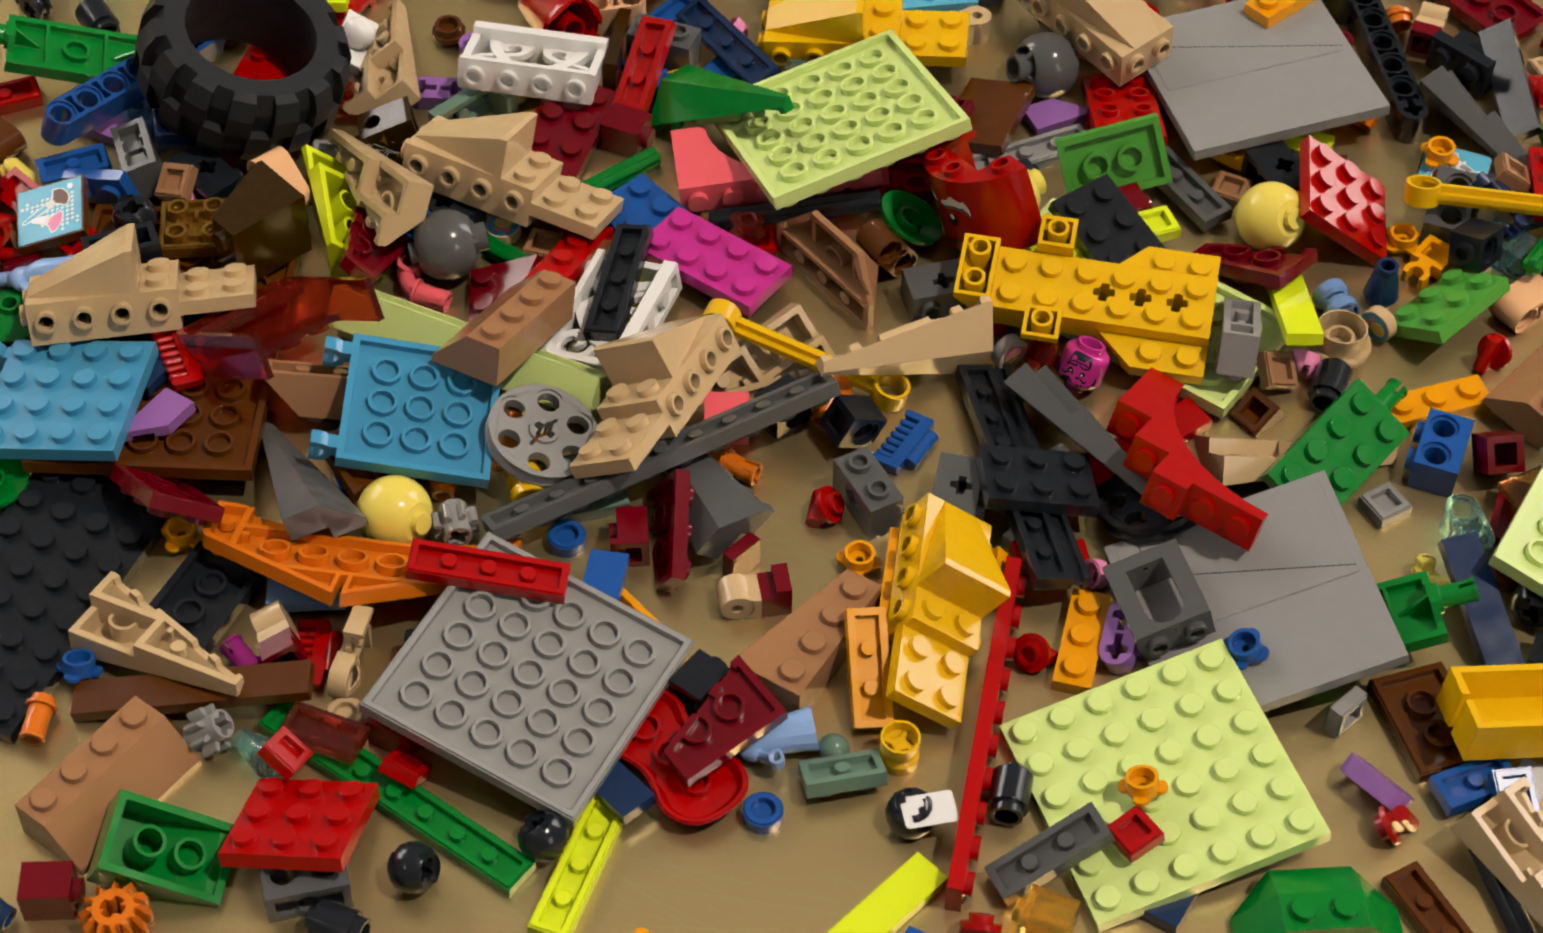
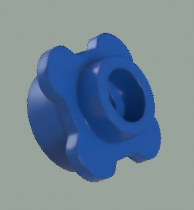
M1254 628L1238 629L1223 641L1240 671L1245 670L1249 664L1256 661L1263 662L1269 657V649L1266 646H1262L1260 633ZM1243 648H1249L1246 652L1242 651Z
M84 648L67 651L62 657L63 663L56 664L57 671L64 674V681L70 684L78 683L81 680H91L103 674V667L96 664L94 652Z

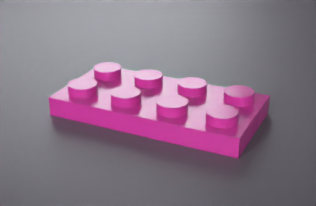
M680 206L653 229L654 235L646 258L647 262L662 264L664 260L677 262L681 281L715 299L722 298L734 303L741 313L748 317L792 276L791 264Z

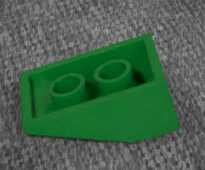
M120 789L108 804L86 881L111 888L115 880L120 884L121 889L132 882L138 892L144 891L149 897L219 907L230 867H221L218 852L234 824Z

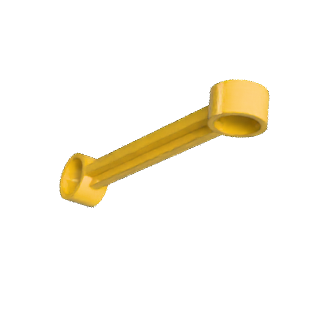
M1411 175L1406 179L1403 201L1412 207L1430 209L1442 204L1543 216V195L1445 184L1439 179L1428 175Z
M716 298L711 300L702 316L722 313L735 337L815 371H819L815 363L821 355L826 354L828 357H833V355L743 318L739 308L726 299ZM845 375L852 381L853 387L870 393V399L878 409L884 412H897L901 410L906 403L911 389L910 382L905 375ZM880 387H892L896 389L901 395H888L884 393L880 389Z

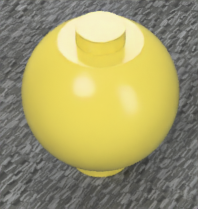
M1275 181L1262 182L1248 189L1242 195L1233 211V221L1241 238L1249 246L1259 251L1269 250L1272 246L1289 248L1300 238L1306 225V221L1300 218V195L1290 186Z
M387 475L372 481L362 491L359 499L353 503L366 516L369 525L359 528L364 538L412 544L413 538L424 539L432 525L431 513L433 512V506L428 493L418 482L406 476Z

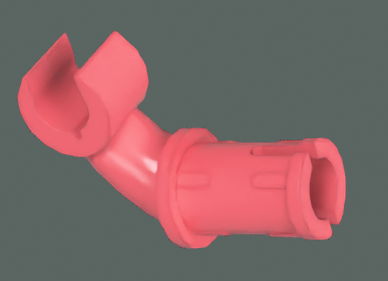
M407 255L399 257L397 260L396 278L409 302L444 314L447 313L452 302V291L424 283L423 279H421L420 264L416 263L414 266L407 267Z

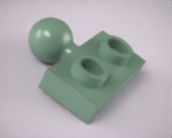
M838 733L827 734L820 740L818 744L820 750L818 755L820 758L798 761L799 777L807 799L828 797L832 794L855 790H869L873 787L888 785L887 770L878 748L850 752L849 742Z

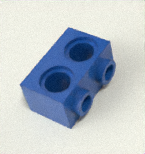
M1430 408L1426 422L1418 420L1412 442L1418 443V448H1409L1403 469L1410 470L1407 486L1451 498L1475 420Z

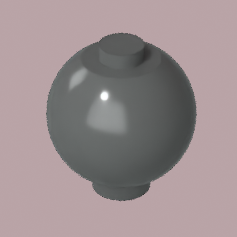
M1040 32L1029 36L1018 46L1015 54L1008 57L1006 62L1008 79L1011 82L1035 85L1036 95L1034 98L1041 100L1054 99L1068 92L1076 82L1081 68L1080 57L1071 42L1065 37L1052 32Z
M441 209L427 214L425 220L416 225L412 233L414 242L407 243L412 264L419 263L421 270L426 275L441 281L457 280L468 275L478 264L481 252L490 250L484 221L474 223L466 214L452 209Z

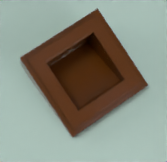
M1254 386L1229 413L1232 418L1256 437L1285 417L1282 409Z

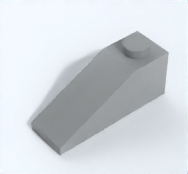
M1224 298L1216 374H1222L1224 378L1232 381L1254 378L1261 338L1260 302Z

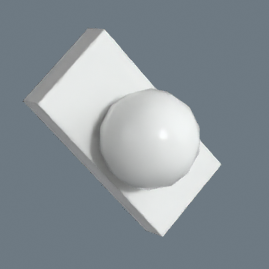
M349 9L341 26L344 27L352 57L349 65L350 72L358 76L366 53L375 40L379 24Z

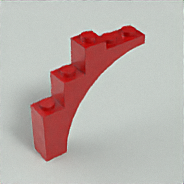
M1151 367L1118 400L1106 428L1107 432L1131 444L1122 466L1148 479L1139 502L1173 521L1178 515H1181L1235 545L1250 551L1268 514L1240 498L1220 483L1199 463L1186 446L1177 428L1174 408L1184 384Z

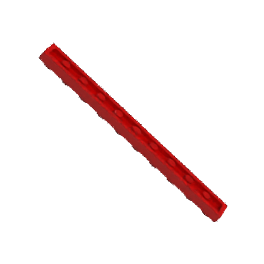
M1006 557L1003 575L1011 590L1009 599L997 607L946 887L945 910L961 912L963 897H972L976 872L968 871L970 861L978 862L982 837L974 836L976 826L984 827L988 802L981 801L982 791L989 792L991 788L994 768L987 767L988 757L996 759L1000 734H994L993 727L994 724L1002 725L1006 701L998 699L1000 692L1008 693L1011 669L1004 668L1005 660L1013 661L1017 637L1010 636L1011 628L1019 629L1022 606L1015 605L1017 597L1024 598L1028 575L1020 574L1022 558Z

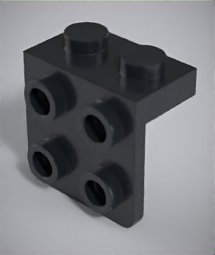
M1439 30L1432 36L1425 66L1433 71L1442 65L1448 72L1452 70L1467 91L1481 98L1493 87L1491 78L1496 61L1484 55L1480 37L1470 31L1463 30L1455 37H1452Z

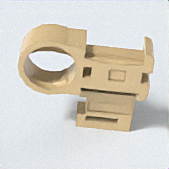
M355 605L351 610L343 630L344 642L340 651H337L329 670L327 679V694L329 697H352L360 685L359 657L363 647H372L371 626L369 624L374 612L372 607Z

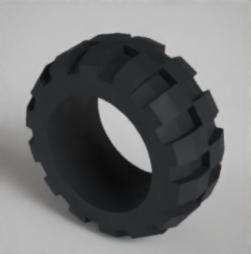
M149 0L141 18L133 63L138 73L137 82L149 108H159L158 115L161 123L176 136L181 137L185 133L196 140V148L215 153L220 156L221 150L238 153L239 160H252L277 146L283 147L289 154L293 153L326 131L336 118L339 106L342 103L351 75L349 65L352 57L344 27L338 26L339 21L336 12L326 0ZM212 40H232L247 43L263 49L276 57L292 75L274 80H256L240 77L213 65L196 50L194 45Z

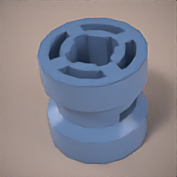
M1340 278L1326 280L1312 294L1314 304L1324 313L1340 309L1359 315L1361 311L1360 305L1354 297L1348 295V287Z

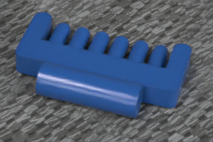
M912 410L905 411V419L900 420L901 425H896V431H892L890 433L891 437L886 438V443L881 444L882 449H877L876 452H873V455L885 471L897 475L904 466L909 470L917 468L939 439L938 435L933 431V419Z

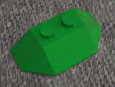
M1351 866L1266 871L1230 918L1229 922L1231 933H1403L1398 909Z

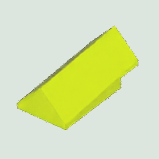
M305 144L301 148L307 185L312 192V205L332 279L349 277L347 272L339 267L352 212L356 203L344 177L347 168L345 164L339 163L336 158Z

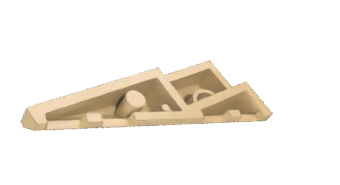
M393 0L388 4V9L391 12L388 20L385 18L380 22L379 27L383 32L379 37H375L359 69L363 77L360 83H353L350 89L354 97L343 104V109L347 114L359 115L408 96L411 106L421 100L407 11L400 0Z
M330 128L327 140L329 143L336 145L338 151L335 157L339 163L345 164L347 168L344 177L358 207L365 208L368 214L365 223L367 227L375 229L377 235L374 238V243L376 245L386 247L425 220L434 188L433 184L345 131Z
M989 295L981 296L978 299V303L971 308L964 310L960 305L950 308L949 316L937 319H930L928 316L878 334V341L871 345L862 347L858 342L848 346L849 353L833 357H828L826 354L821 355L815 365L822 376L955 374L957 365H983L994 351L993 302Z
M790 303L761 324L780 334L836 356L822 334H818L800 303ZM741 339L737 342L741 349L709 392H749L767 387L788 373L795 378L809 375V373L816 371Z
M1195 435L1194 439L1200 464L1224 486L1263 481L1261 476L1295 442L1241 439L1237 437L1217 438L1206 435ZM1397 448L1381 465L1396 464Z
M110 571L89 594L91 606L68 630L71 648L91 650L95 654V659L236 697L240 694L244 684V678L240 673L235 675L222 664V660L214 652L209 654L199 646L196 637L160 608L155 610L144 601L142 593L136 588L133 590L122 583L120 575L113 571Z
M1524 776L1453 824L1450 828L1543 927V811L1535 812L1527 794L1531 785Z

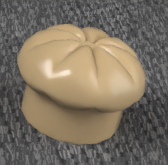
M1340 309L1328 311L1320 316L1319 321L1324 332L1323 345L1307 346V350L1319 354L1320 361L1326 358H1339L1345 361L1351 369L1361 366L1369 357L1372 349L1368 325L1365 319L1354 312Z

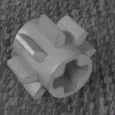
M448 499L439 505L438 512L431 513L435 539L444 538L445 543L465 545L471 541L472 533H479L480 531L476 507L470 506L467 508L466 502L461 499Z
M211 703L186 714L190 723L186 724L183 728V736L185 742L193 751H202L203 756L208 757L231 747L227 738L231 737L234 733V722L225 710H216L215 705Z

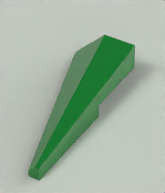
M686 64L660 81L652 110V129L658 132L669 123H671L674 129H680L685 126L684 121L697 122L699 126L738 121L749 112H752L755 118H759L766 114L765 110H777L780 114H786L794 109L789 95Z

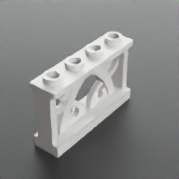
M476 20L473 26V33L463 53L458 58L457 85L459 88L591 105L603 75V62L609 38Z
M598 248L593 258L587 261L583 275L575 286L572 319L543 344L540 349L604 371L598 358L593 357L595 355L593 350L596 346L608 342L585 340L583 334L607 258L606 250ZM664 260L662 264L645 261L634 297L635 304L640 303L638 307H631L629 313L631 319L629 323H626L620 338L663 324L682 290L677 262ZM571 341L577 342L575 345L571 346L572 351L582 350L585 347H587V345H589V347L581 353L566 351Z

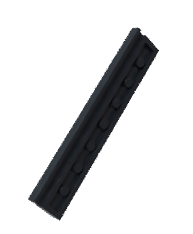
M1003 364L1001 369H994L993 365H957L954 376L979 444L1041 449L1023 402L1014 396L1003 382L1012 375L1008 364ZM1004 510L1033 590L1071 589L1072 585H1080L1081 589H1087L1091 577L1067 515Z

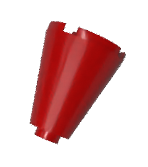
M590 0L518 1L519 10L531 28L600 36L597 34L599 24L602 25V16L599 8Z

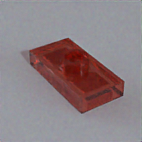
M297 700L280 726L281 728L284 725L311 751L349 765L354 764L371 735L370 726Z

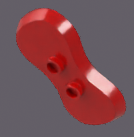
M666 689L620 758L633 764L645 775L652 791L655 793L657 804L666 815L677 822L689 826L704 825L724 816L742 801L748 791V774L742 763L733 756L692 786L688 787L665 760L663 750L689 717L679 697Z

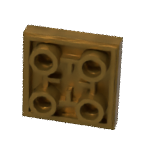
M211 197L200 200L174 199L172 201H162L159 241L163 257L170 259L218 256L217 248L212 240L214 231L211 217L226 198Z

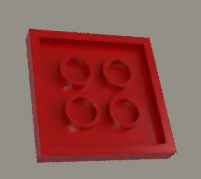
M1310 135L1299 142L1300 218L1376 267L1379 259L1387 257L1385 186L1377 178L1370 177L1360 170L1352 161L1345 160L1335 153L1327 144L1320 143Z
M279 777L259 778L218 852L221 867L343 872L380 798L378 783H364L356 780L340 782L321 781L319 779H289L286 781Z

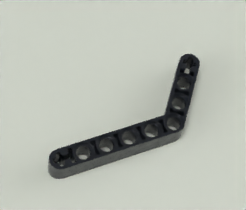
M1321 0L1337 24L1346 26L1348 32L1352 34L1354 46L1361 62L1384 97L1388 100L1390 112L1389 115H1385V118L1394 138L1404 144L1419 142L1424 133L1429 108L1382 1Z

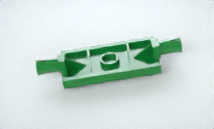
M9 14L8 21L5 24H0V44L5 49V72L80 84L133 56L137 35Z
M1360 378L1353 381L1275 461L1261 478L1270 488H1274L1325 470L1337 499L1342 506L1410 434L1390 412L1408 395L1407 388L1403 386L1398 392L1395 391L1402 382L1396 378H1390L1375 395Z
M1422 571L1377 583L1378 589L1408 653L1448 643V632L1442 614H1445V609L1480 601L1473 577L1437 586V583H1430L1427 571Z

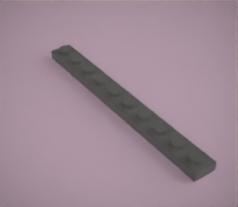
M819 371L686 427L679 432L677 437L659 439L636 471L575 479L572 476L480 516L486 532L489 531L506 541H512L518 538L522 532L536 526L549 525L557 517L571 511L584 510L596 500L606 496L618 495L624 492L626 487L640 481L653 480L661 472L675 466L690 464L700 455L710 451L722 450L730 442L744 436L757 435L767 426L793 419L797 413L811 407L824 406L830 399L841 395L839 383L832 376H822Z

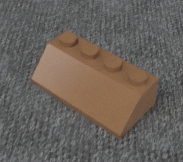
M542 270L506 290L432 354V361L497 387L572 319L576 282L561 276L557 272Z
M1543 345L1482 401L1516 432L1522 433L1524 439L1538 451L1543 447Z
M135 695L15 804V808L24 833L62 861H74L76 871L83 876L90 868L108 804L120 789L163 801L201 765V761L168 719Z

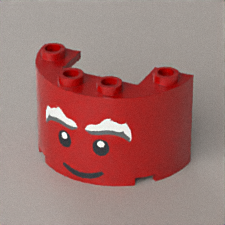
M974 129L960 135L955 140L945 141L932 146L923 153V164L946 238L953 246L962 250L965 233L1001 238V246L1016 249L1028 248L1038 243L1042 218L1025 165L1011 155L994 159L990 165L978 171L968 143L969 140L977 137Z

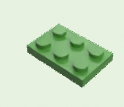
M1157 113L1054 139L1067 194L1105 174L1109 175L1117 187L1137 182L1141 190L1173 182Z
M1451 269L1444 272L1435 283L1421 290L1417 297L1407 305L1396 310L1393 316L1397 322V332L1393 336L1437 344L1445 343L1511 290L1508 278L1491 275L1487 272H1466L1461 269Z

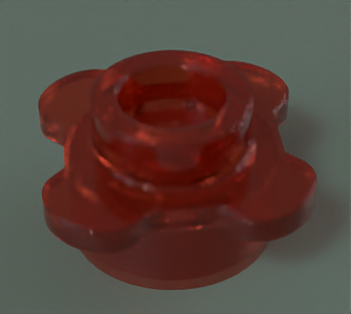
M758 211L732 213L730 215V222L733 223V228L730 230V233L750 244L756 243L765 236V229L762 227V223L765 221L764 214Z

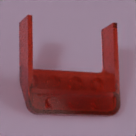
M293 276L277 280L257 290L256 307L213 312L179 329L176 334L181 347L213 377H221L222 381L234 378L269 380L274 377L268 359L273 358L272 353L278 350H288L300 345L301 338L306 335L312 336L327 331L329 329L328 324L332 322H379L385 318L370 277Z

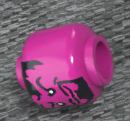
M1080 336L1078 339H1072L1066 343L1058 361L1056 372L1064 381L1063 385L1070 391L1082 393L1084 390H1094L1100 386L1110 362V357L1105 350L1106 347L1101 341L1090 336Z

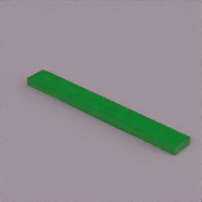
M295 702L276 704L258 722L259 731L269 738L284 725L313 751L314 754L306 763L333 781L346 782L356 780L364 783H378L380 798L375 809L509 899L536 870L535 861L527 858L522 852L419 785L412 789L379 772L381 759Z

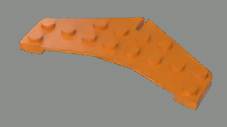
M218 501L217 504L225 509L221 524L207 521L202 529V545L205 549L211 551L212 554L227 558L329 606H332L340 588L342 590L340 592L339 608L442 594L448 586L405 578L411 543L340 535L334 538L332 534L315 532L292 541L284 524L256 517L254 507L240 503ZM523 538L507 541L522 549ZM460 545V546H466V547L476 548L478 545Z

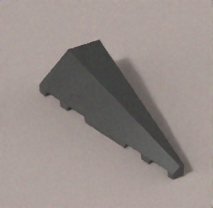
M1442 65L1420 79L1419 87L1424 98L1493 157L1496 158L1502 151L1527 166V151L1494 110L1486 116L1452 70L1448 72Z
M1025 363L1003 381L1014 396L1140 495L1143 494L1148 479L1122 466L1127 453L1090 411L1078 402L1047 365L1035 373Z
M265 422L262 436L281 519L292 541L328 527L335 538L369 525L366 516L274 424Z
M708 453L696 457L690 464L675 466L665 471L666 476L676 468L690 471V485L694 489L693 500L689 507V521L692 523L690 539L695 553L698 555L719 559L741 533L747 534L752 532L754 534L774 512L772 506L759 500L754 495V491L740 484L733 478V474Z

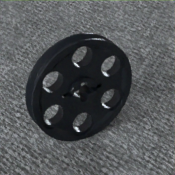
M1115 474L1107 480L1099 491L1098 498L1101 506L1099 514L1102 525L1111 535L1119 539L1131 542L1160 541L1177 536L1196 525V523L1183 516H1179L1173 521L1139 502L1142 495ZM1116 504H1125L1117 509H1109ZM1145 520L1139 525L1130 526L1134 521Z

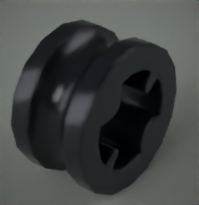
M19 0L22 11L29 18L42 20L44 16L50 15L53 11L49 0Z

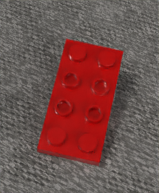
M1104 73L1082 76L1081 90L1087 109V130L1157 113L1165 148H1167V133L1153 88L1146 76L1140 74L1122 86H1118Z

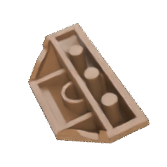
M818 210L778 223L777 250L864 329L868 331L873 328L879 271L875 260L867 255Z
M265 358V381L299 417H306L307 420L318 423L326 422L328 419L341 420L349 365L333 367L324 366L322 363Z

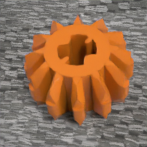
M115 880L111 888L107 890L97 885L95 890L96 897H84V910L78 912V921L80 927H82V933H149L148 926L153 924L154 920L152 909L149 908V898L144 891L138 892L132 882L122 889Z

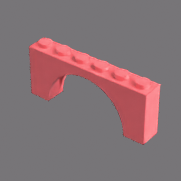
M705 126L671 131L680 202L689 212L770 202L743 163L730 158L715 147L707 135ZM881 167L864 174L857 180L847 181L832 187L829 191L822 194L841 192L846 188L855 190L888 185L889 169L888 167Z

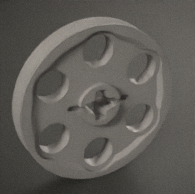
M528 384L506 391L495 401L486 421L485 440L491 456L511 476L532 485L549 487L573 476L569 469L571 463L567 462L562 454L572 452L578 455V450L596 432L597 423L589 409L568 392L548 385ZM548 400L556 406L557 410L552 412L543 410L539 406L538 401ZM515 407L521 411L523 416L512 418L504 412V408ZM578 423L585 428L586 433H573L567 424ZM552 426L548 436L544 435L542 438L539 437L537 441L533 444L537 434L541 435L542 433H546L548 429ZM501 436L511 437L517 442L518 446L514 448L505 447L499 442L498 438ZM531 459L541 460L545 463L547 469L544 471L534 470L530 467L528 461Z

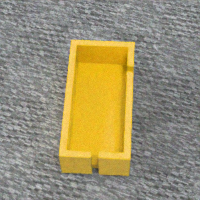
M1543 663L1454 666L1449 668L1436 701L1447 726L1453 727L1451 735L1463 761L1543 757Z

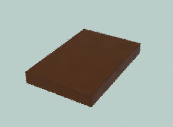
M971 78L960 98L973 99L975 110L969 117L972 129L976 131L977 137L968 141L972 153L1003 156L1036 95L1035 85Z
M1442 661L1371 679L1367 684V690L1417 784L1428 782L1429 777L1434 774L1470 762L1463 761L1451 735L1453 727L1447 726L1436 701L1448 673Z

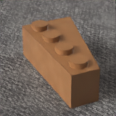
M847 569L738 655L783 705L787 713L799 710L807 705L812 706L847 659L844 610L846 608L879 607L882 585Z

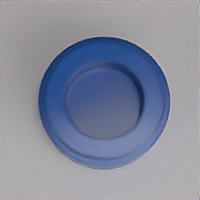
M568 519L560 520L549 528L548 546L554 555L561 558H572L584 551L587 544L586 530L579 522Z
M757 792L750 795L744 801L742 820L745 827L751 832L766 835L775 832L782 825L784 807L782 801L776 795L769 792Z

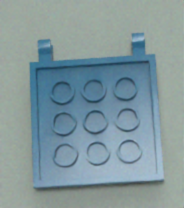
M354 333L353 342L326 336L322 365L336 367L347 362L349 363L339 435L312 429L308 459L323 460L330 456H335L334 466L488 489L492 456L486 445L485 425L493 404L499 398L500 384L497 387L432 361V354L441 346Z
M14 340L12 347H7L0 342V459L118 461L159 355L156 342L77 341L33 347L31 340Z

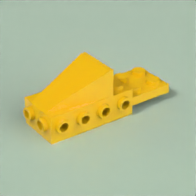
M770 0L768 10L762 11V30H765V33H759L758 48L784 72L892 29L924 66L966 67L970 12L903 10V0Z
M928 493L917 503L910 504L901 518L887 621L888 640L893 642L886 698L952 730L960 725L962 721L968 659L973 657L981 646V620L1009 599L1011 590L991 550L992 526L943 499Z

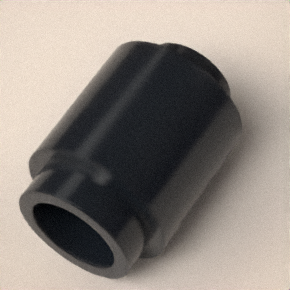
M83 0L77 6L75 18L81 26L120 33L119 20L104 0Z
M1326 358L1318 362L1308 390L1309 403L1315 410L1323 413L1350 385L1353 371L1345 361L1339 358Z
M1007 762L997 766L993 771L987 808L990 811L991 819L1000 825H1018L1022 822L1023 817L1028 814L1034 777L1020 763Z
M325 898L317 905L313 904L309 908L304 921V928L308 929V933H370L372 927L371 919L364 917L362 911Z

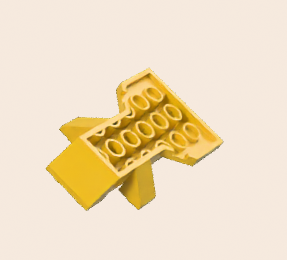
M1043 214L1037 252L1001 246V238L965 233L953 297L968 308L975 306L978 303L979 297L989 295L993 302V323L1022 327L1020 338L1057 343L1060 333L1097 338L1106 348H1110L1120 360L1119 365L1128 375L1143 376L1152 367L1181 383L1202 386L1221 257L1148 246L1120 264L1077 258L1073 256L1079 219Z

